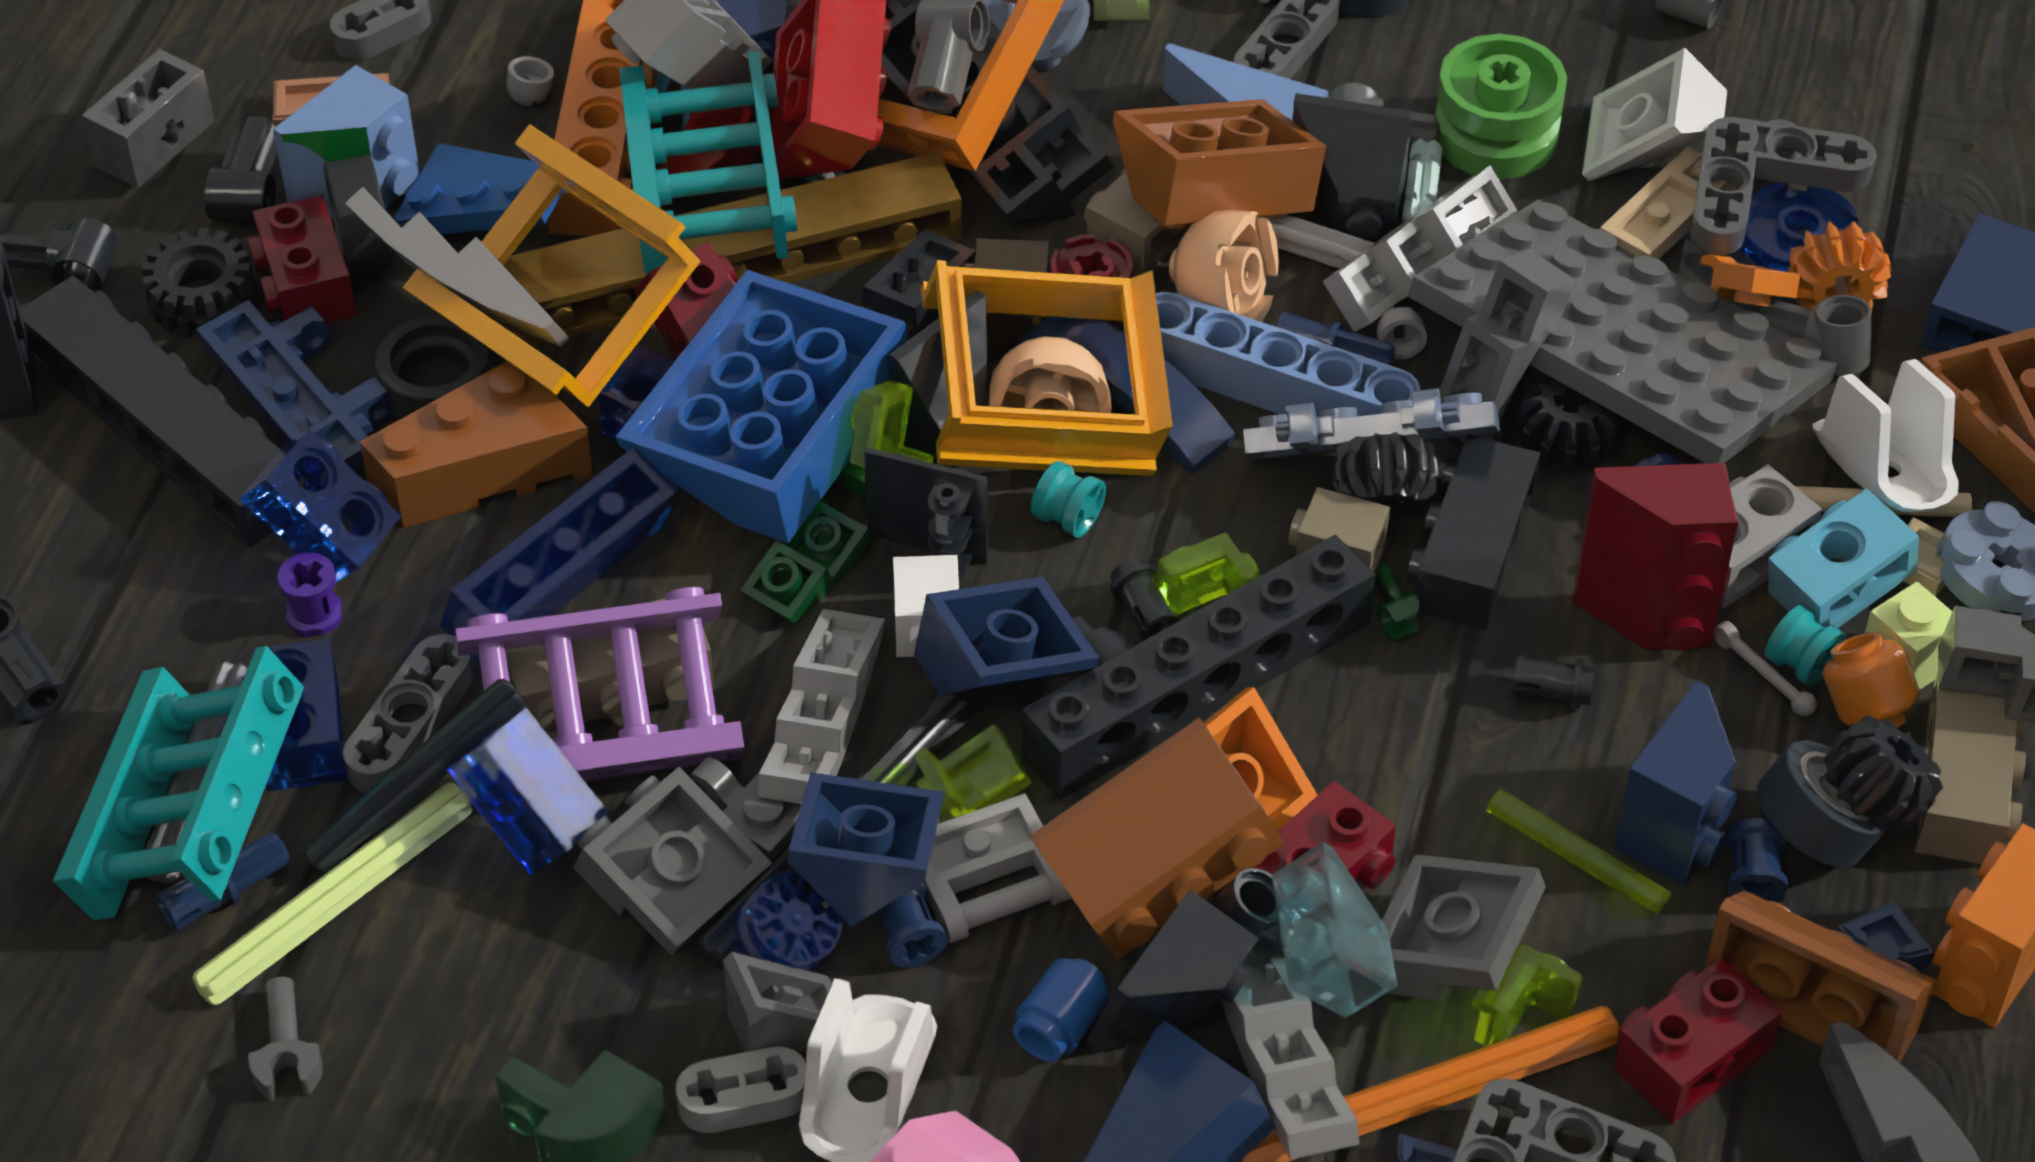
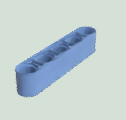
M1171 292L1156 293L1164 359L1195 386L1277 414H1287L1285 406L1314 403L1316 417H1320V411L1339 407H1356L1358 416L1382 414L1383 403L1412 400L1411 392L1420 390L1417 379L1402 369Z

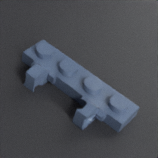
M1439 388L1411 392L1412 400L1383 403L1382 414L1358 416L1356 407H1339L1320 411V417H1316L1314 403L1285 406L1287 414L1258 418L1259 428L1243 429L1245 454L1253 460L1330 452L1336 451V447L1344 442H1350L1356 436L1368 437L1373 436L1374 433L1381 435L1397 432L1399 435L1415 434L1427 441L1464 437L1467 434L1473 436L1500 433L1498 409L1493 401L1482 402L1481 393L1445 396L1444 403H1441Z

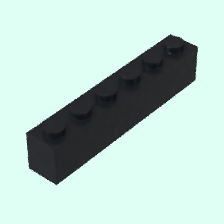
M71 276L20 308L35 363L249 548L309 508L304 485L307 473L296 454L290 449L280 450L267 439L261 426L252 417L245 416L242 418L230 408L222 393L214 385L207 384L204 386L191 375L188 367L174 352L166 354L153 343L149 333L137 321L129 323L117 313L114 305L100 290L92 292L75 276Z

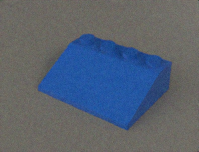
M747 270L617 434V443L620 447L733 524L789 543L891 405L889 354L908 341L905 321Z

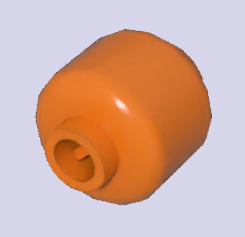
M1879 632L1860 634L1846 639L1833 647L1830 651L1832 659L1825 665L1822 676L1836 713L1843 724L1851 726L1854 723H1858L1863 717L1869 716L1876 718L1880 722L1884 719L1890 720L1896 728L1903 725L1907 720L1904 713L1916 704L1920 695V688L1903 647L1895 640L1882 639Z

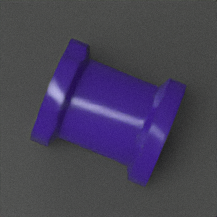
M302 553L286 560L279 568L277 580L280 592L289 600L286 605L288 627L294 633L303 637L323 636L335 630L342 621V604L340 598L332 591L336 582L333 563L327 557L318 553Z

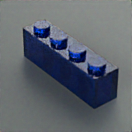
M633 447L455 586L450 592L440 626L449 635L456 636L457 628L468 627L467 621L481 615L505 614L507 615L508 622L552 616L664 526L678 489ZM471 654L470 656L480 665L479 654Z

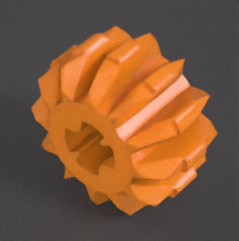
M1830 221L1824 234L1816 235L1806 231L1805 246L1790 248L1791 255L1789 261L1791 266L1787 268L1788 272L1801 274L1796 298L1797 305L1813 309L1819 302L1828 297L1851 295L1865 300L1870 305L1872 314L1873 299L1887 297V279L1891 277L1890 271L1892 270L1888 254L1884 253L1881 241L1874 231L1863 234L1862 229L1857 226L1855 221L1849 224L1843 231H1838Z

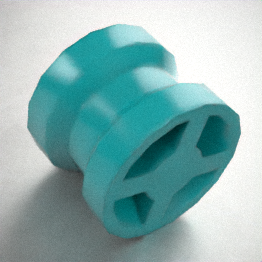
M1056 461L1044 472L1037 484L1031 502V514L1042 522L1055 520L1062 524L1065 533L1075 538H1080L1089 531L1099 516L1106 496V485L1104 481L1093 476L1081 478L1075 475L1072 466L1062 461Z
M1798 605L1777 625L1767 643L1764 656L1776 666L1788 665L1795 670L1798 681L1808 687H1812L1823 678V669L1827 662L1832 659L1830 651L1837 644L1846 640V635L1835 626H1821L1815 622V616L1812 611L1803 605Z

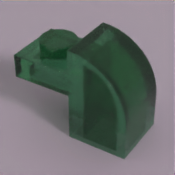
M606 1050L599 1055L570 1090L514 1056L496 1075L502 1116L521 1135L529 1138L535 1136L539 1162H630L666 1122L662 1083Z

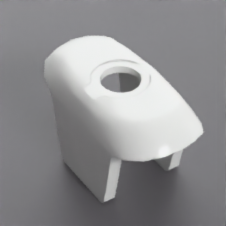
M1916 359L1902 362L1888 405L1855 375L1848 374L1838 378L1826 418L1813 423V430L1827 453L1853 481L1864 489L1867 488L1890 509L1904 512L1931 511L1947 504L1958 495L1959 481L1952 465L1955 395L1947 385ZM1889 466L1895 468L1900 474L1896 477L1888 478Z
M837 978L834 979L807 1046L804 1095L799 1127L804 1144L815 1154L830 1162H870L894 1137L913 1097L935 1038L937 1024L931 1014L930 1005L920 1002L912 1003L903 998L886 995H863L852 1000L850 982ZM866 1071L881 1074L888 1081L887 1094L882 1099L870 1103L855 1099L848 1090V1084L855 1075Z

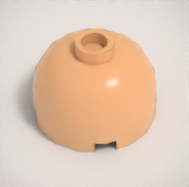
M1225 210L1215 211L1193 223L1184 234L1178 248L1172 252L1169 262L1170 277L1175 283L1177 293L1263 322L1274 297L1272 295H1263L1266 287L1267 276L1277 277L1279 265L1277 240L1267 218L1255 217L1258 212Z
M1043 336L1026 340L1010 350L992 373L987 406L1111 413L1112 410L1111 393L1102 365L1087 349L1066 338Z

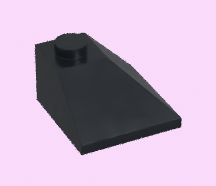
M1300 93L1295 94L1292 121L1326 145L1318 191L1312 212L1327 228L1374 242L1379 241L1396 228L1404 194L1413 111Z
M976 290L965 298L975 403L976 406H987L986 296ZM939 318L889 354L892 439L923 457L926 462L937 465L936 442L949 414ZM941 465V466H945V467H949V468H957V467H958V466H950V465Z
M1189 890L1118 987L1081 1047L1089 1053L1095 1054L1152 1035L1154 1030L1164 1021L1176 1027L1203 1018L1219 995L1231 1003L1255 970L1244 960L1259 938Z

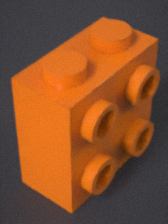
M2024 823L2007 846L1998 841L1992 846L1978 872L1977 877L1983 881L1974 892L1964 887L1958 894L1945 920V924L1951 926V928L1942 939L1932 963L1941 967L1933 995L1948 1002L1959 1013L1975 1017L1993 1028L1997 1026L2035 970V829Z

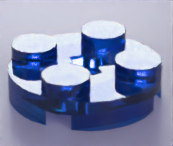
M1783 182L1763 187L1751 196L1745 237L1739 250L1759 267L1788 272L1787 268L1791 266L1789 261L1791 255L1790 248L1805 246V235L1796 234L1790 230L1798 232L1807 229L1813 234L1821 235L1826 233L1829 221L1838 231H1843L1853 221L1856 224L1858 223L1859 218L1855 208L1842 195L1833 190L1808 186L1807 191L1798 189L1788 190L1789 183Z

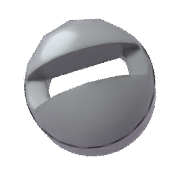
M519 57L512 60L508 66L506 81L510 96L515 102L523 106H531L534 101L537 104L542 103L547 99L552 89L554 70L549 63L535 57Z
M1392 307L1380 316L1376 329L1377 338L1394 346V359L1411 358L1424 348L1427 341V333L1422 318L1410 307L1394 309ZM1403 325L1404 338L1394 339V327Z

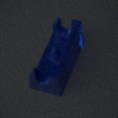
M527 708L515 714L498 730L494 729L446 769L529 875L566 853L591 826L609 814Z

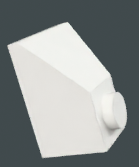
M1683 48L1594 96L1582 175L1590 182L1676 154L1697 142H1704L1709 124L1716 119L1724 117L1727 90L1686 48Z

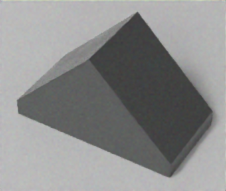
M731 952L723 960L728 1017L744 1052L781 1046L795 1050L798 1054L806 1052L810 1036L832 986L829 977Z

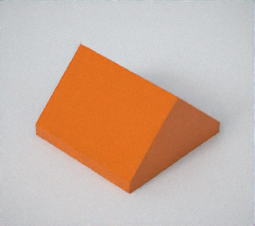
M1246 687L1204 722L1261 804L1277 831L1317 796L1316 791L1254 687Z

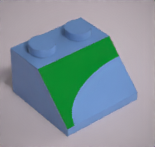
M357 65L273 129L287 203L323 195L329 215L332 216L324 176V164L328 162L370 155L376 171L384 209L400 196L405 195L420 175L408 95Z

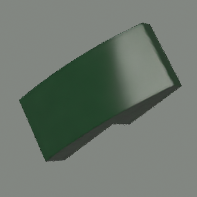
M819 501L789 543L785 545L775 540L740 591L743 596L794 624L813 609L838 584L863 554L874 537L866 526Z

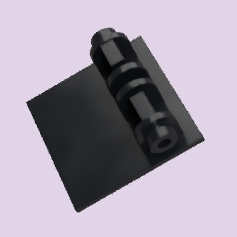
M866 447L864 462L867 528L873 537L933 552L932 556L957 555L959 580L965 575L971 561L987 564L988 477L970 473L960 468H949L909 458L903 454L888 453Z

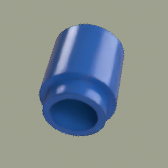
M1060 958L1053 961L1016 1011L1017 1022L1013 1026V1034L1020 1046L1032 1056L1046 1062H1056L1062 1055L1071 1054L1110 1001V994L1105 985L1103 974L1093 964L1083 959L1071 960Z

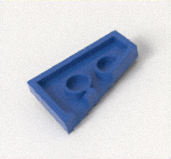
M438 143L414 185L407 191L405 200L393 219L402 228L420 212L440 235L490 230L538 170V167L530 160ZM563 189L535 225L547 222L564 191Z

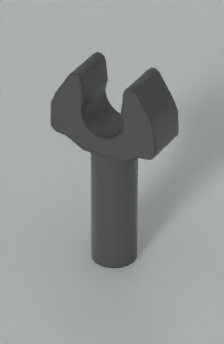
M275 977L266 983L270 1043L248 1055L253 1083L268 1101H274L276 1098L275 1075L282 1068L294 1067L298 1069L302 1090L306 1096L312 1094L323 1074V1063L318 1044L298 1040L294 982L288 977Z

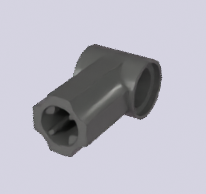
M922 0L919 3L915 18V31L919 50L907 93L915 106L923 107L930 112L938 114H951L954 107L960 106L973 52L982 51L986 47L989 38L990 18L988 8L983 0Z

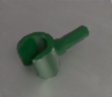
M1389 564L1378 566L1376 573L1388 598V602L1380 605L1377 609L1378 621L1386 637L1391 641H1396L1419 631V622L1415 618V615L1419 612V600L1413 593L1405 595Z

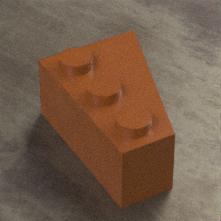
M2035 327L1922 357L1921 364L1954 392L1953 437L2035 513Z
M508 361L360 441L369 492L402 528L480 508L478 499L515 490L517 497L537 492V483L572 474L574 482L593 477L587 426L553 392Z

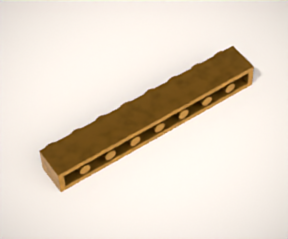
M934 152L780 190L781 197L793 195L797 222V232L786 233L787 258H776L772 229L684 239L681 241L690 250L710 241L717 255H723L731 263L738 281L747 270L786 283H792L895 257L925 229L954 242L961 241V197L939 152ZM766 193L676 216L769 205ZM623 228L511 255L503 265L569 338L617 326L637 300L638 296L634 290L646 276L640 240ZM495 320V322L532 347L549 343L505 326Z

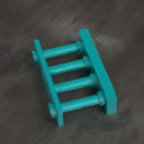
M759 51L748 52L751 82L658 93L657 88L646 89L643 65L619 68L633 191L661 209L663 205H671L672 198L766 187L769 205L674 216L673 210L665 212L679 220L686 227L679 235L680 240L772 229L776 258H787L786 233L797 232L793 195L781 197L768 113L769 109L778 108L774 73H762ZM753 105L756 122L721 127L664 134L663 128L651 129V124L662 123L661 117ZM760 146L762 163L669 175L668 169L656 170V164L667 163L666 157ZM640 240L644 273L646 275L648 272L663 265L667 261V257Z
M267 646L255 649L240 686L189 695L164 667L142 671L53 879V882L93 921L115 917L130 880L179 871L210 902L221 900L304 689V686ZM229 715L220 737L187 743L195 721ZM208 767L199 790L165 796L174 773ZM186 820L177 844L143 850L152 826Z

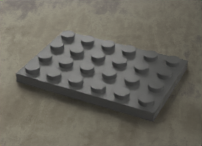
M1539 199L1413 276L1408 293L1409 298L1463 327L1466 318L1481 311L1499 260L1524 249H1530L1576 280L1557 330L1548 335L1529 365L1704 463H1726L1833 381L1838 364L1821 355V350L1815 343L1803 338H1795L1770 326L1768 320L1763 315L1737 307L1719 297L1711 287L1691 282L1667 269V266L1657 258L1646 255L1635 256L1617 246V239L1609 232L1593 229L1568 216L1562 207L1553 203L1542 202Z

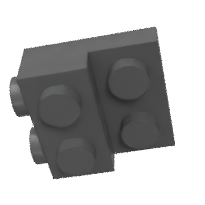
M680 767L674 770L662 782L653 775L639 785L625 801L629 810L614 823L607 816H604L591 826L577 842L582 851L573 867L619 916L628 910L671 956L744 893L772 864Z
M1415 854L1402 881L1397 882L1392 891L1390 905L1377 931H1374L1369 936L1366 943L1365 964L1372 974L1379 993L1441 1001L1449 985L1497 991L1546 888L1539 868Z

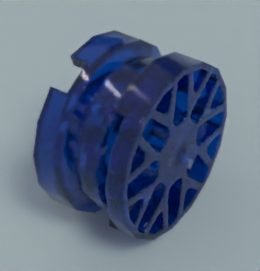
M789 871L775 874L766 880L743 902L736 914L734 932H738L742 946L739 951L742 955L808 971L835 947L841 936L843 918L831 906H828L826 909L821 903L826 901L822 896H817L816 890L812 886H810L809 891L801 887L805 879L797 871ZM788 878L798 879L796 885H792ZM779 879L781 883H776L775 880Z

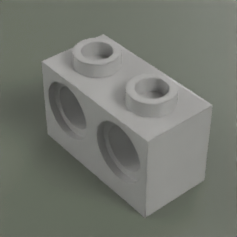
M1769 464L1747 478L1738 477L1730 483L1738 518V527L1720 604L1722 609L1768 580V558L1779 543L1789 536H1800L1820 521L1822 508Z

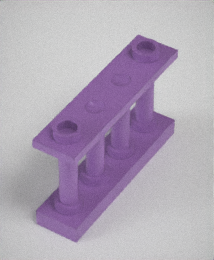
M687 587L667 592L664 601L509 622L505 614H486L469 619L467 621L468 627L457 628L456 644L458 656L479 654L484 691L497 679L504 678L510 682L505 650L545 645L558 737L552 740V748L526 751V744L518 743L515 717H513L491 736L492 747L486 749L487 757L474 758L478 797L525 791L538 787L546 788L673 770L678 767L699 766L706 757H711L721 763L741 760L744 742L740 721L724 723L723 716L716 715L702 623L719 621L722 609L720 593L704 595L703 588ZM676 627L690 719L684 722L685 729L659 732L658 725L650 723L637 632ZM611 636L624 728L618 731L619 738L593 742L592 735L584 731L571 641Z

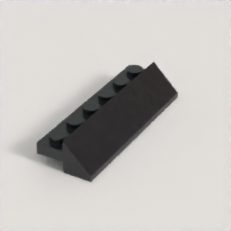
M886 0L885 18L890 20L891 28L888 41L882 50L881 67L886 68L889 80L913 107L929 111L923 107L915 106L907 95L919 50L915 31V18L917 8L922 0ZM991 20L986 47L982 51L973 52L960 106L954 107L951 114L942 115L957 117L1000 36L1001 31ZM1030 66L976 171H968L1010 220L1076 215L1068 202L1110 171L1114 165L1107 153L1075 119L1067 104L1040 74Z

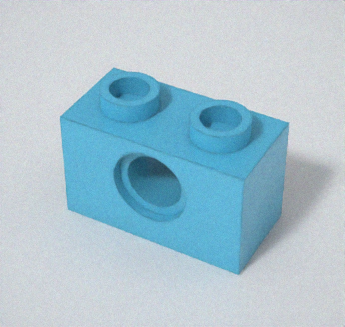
M1866 488L1848 502L1842 500L1833 504L1823 514L1817 524L1800 536H1789L1778 544L1768 558L1769 594L1788 612L1798 605H1803L1813 612L1815 622L1821 626H1835L1839 628L1917 572L1919 536ZM1832 559H1845V560H1848V561L1838 563V562H1832V561H1830V560H1832Z

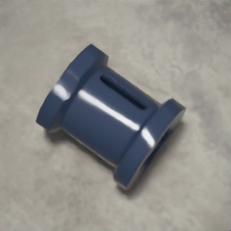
M1748 818L1737 821L1729 826L1726 831V849L1733 855V873L1730 874L1727 883L1728 897L1742 891H1747L1766 901L1777 903L1783 901L1788 890V878L1781 872L1780 854L1786 848V840L1778 833L1768 819Z
M925 882L873 913L874 919L885 926L889 936L886 950L891 962L898 967L913 968L927 964L940 956L948 943L943 926L933 921L928 910V890Z

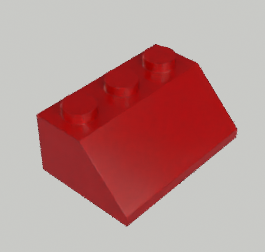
M801 0L776 32L773 73L775 76L778 108L770 109L769 119L779 180L850 170L868 150L873 151L877 147L883 131V118L878 116V102L887 80V70L881 67L882 50L888 41L891 28L890 20L885 18L886 0Z

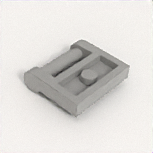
M1025 793L938 824L925 885L928 890V903L935 914L936 922L944 928L948 944L968 937L969 929L1048 900L1051 904L1057 905L1072 899L1029 837L1042 828L1043 824ZM1033 865L1039 873V876L959 904L955 893Z

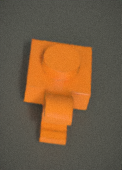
M1707 254L1701 257L1700 264L1711 266L1713 269L1710 287L1716 291L1719 297L1726 301L1734 296V301L1770 306L1772 295L1797 298L1801 274L1739 264L1731 257Z

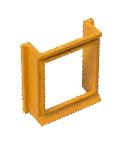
M529 124L515 144L537 165L538 170L481 243L504 265L563 189L666 256L668 259L576 379L564 368L420 269H416L403 288L555 395L563 389L582 404L589 407L701 261L679 239V235L686 228L679 220Z
M936 261L929 281H923L921 298L922 308L938 309L949 414L936 442L938 465L1046 471L1054 462L1062 461L1072 466L1074 472L1154 476L1157 470L1155 459L1173 427L1153 271L1133 278L951 267L946 266V261ZM976 290L980 291L986 296V312L1123 321L1135 415L976 406L965 298Z

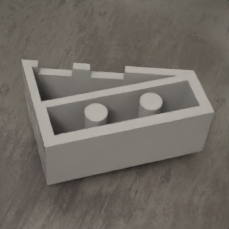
M624 0L605 19L616 32L611 38L612 42L629 60L636 64L642 59L649 66L689 89L751 82L748 52L759 51L762 71L772 62L767 54L716 0Z

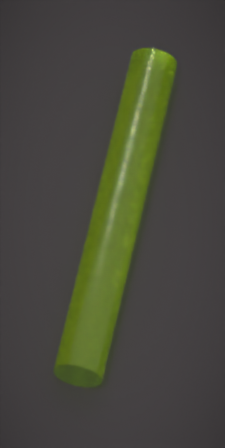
M1499 789L1490 800L1487 807L1489 813L1655 915L1659 914L1668 902L1670 891L1503 789Z

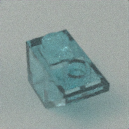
M1322 842L1272 874L1290 989L1346 1018L1398 986L1388 929L1331 846Z

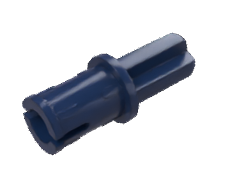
M1283 311L1276 324V327L1391 366L1393 365L1395 348L1391 343L1346 331L1342 322L1335 321L1333 325H1329Z
M268 833L240 850L221 900L210 902L187 878L155 894V899L159 903L158 907L168 924L178 933L200 917L228 902L232 906L240 903L238 893L287 865L290 861V856L282 840L275 833Z

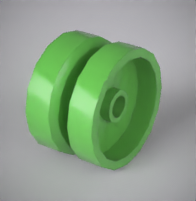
M1499 33L1475 36L1456 45L1443 59L1439 77L1438 104L1435 113L1438 124L1435 141L1442 147V155L1454 167L1471 175H1475L1484 168L1491 166L1499 180L1524 177L1543 168L1555 155L1567 84V75L1562 62L1547 47L1525 37Z

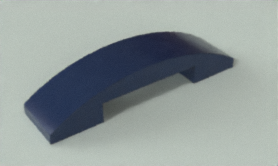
M1049 316L1016 340V346L1026 340L1048 336L1066 338L1083 346L1102 365L1111 393V399L1135 415L1124 331L1098 319ZM1164 359L1173 427L1160 451L1194 474L1235 442V432L1211 402L1182 373Z

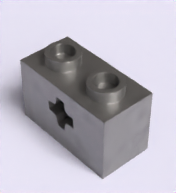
M161 49L157 50L82 115L94 166L136 188L142 186L214 122L204 70Z

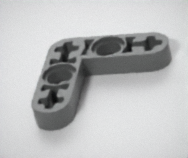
M1738 117L1716 119L1709 124L1706 130L1690 232L1691 240L1697 248L1709 254L1727 255L1734 253L1741 248L1744 241L1754 178L1843 192H1854L1863 189L1869 184L1877 157L1876 150L1869 141L1852 134ZM1725 144L1736 146L1735 158L1723 157ZM1791 149L1799 152L1803 158L1789 160L1780 157L1775 151ZM1815 157H1822V161L1815 160ZM1727 180L1738 185L1739 189L1723 191L1712 186L1711 182ZM1715 213L1726 214L1724 228L1714 226Z
M1505 1078L1491 1081L1480 1091L1454 1162H1469L1480 1158L1491 1162H1600L1606 1145L1614 1147L1609 1159L1610 1162H1634L1635 1158L1642 1159L1645 1162H1676V1158L1668 1143L1652 1132L1525 1083ZM1501 1106L1508 1107L1514 1111L1513 1119L1504 1141L1498 1137L1490 1136ZM1566 1128L1577 1130L1589 1140L1591 1150L1579 1155L1568 1153L1556 1143L1554 1133Z

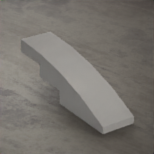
M1488 166L1395 228L1326 278L1323 283L1353 332H1356L1374 322L1400 300L1408 297L1413 276L1514 215L1518 210L1491 166Z
M364 187L345 203L404 262L415 270L417 268L485 315L505 326L560 347L570 339L477 237L457 253L420 212L401 228Z
M827 609L822 610L793 665L792 689L776 718L775 743L759 772L757 797L802 804L810 772L837 776L870 682L884 633V618Z
M1272 948L1262 956L1250 951L1244 961L1255 969L1231 1003L1220 995L1219 997L1247 1071L1257 1087L1288 1157L1295 1159L1359 1145L1357 1119L1336 1085L1334 1060L1313 1027L1310 999L1281 953Z

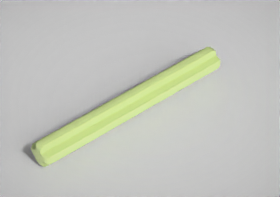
M453 782L446 783L194 972L192 978L199 994L213 1006L221 1004L468 817L472 812V808L470 805L471 800L465 791L461 790Z

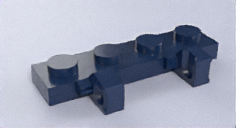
M247 300L196 328L201 345L325 489L364 467L360 441L366 439L374 428L393 415L389 394L375 377L341 396L338 393L331 394L305 365V360L310 359L331 344L327 325L312 306L284 322L279 320L268 323L252 303Z

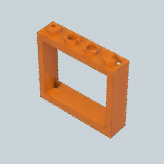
M1002 0L1016 5L957 117L954 118L879 99L878 116L883 118V131L877 146L915 156L939 152L945 164L976 171L1065 0Z

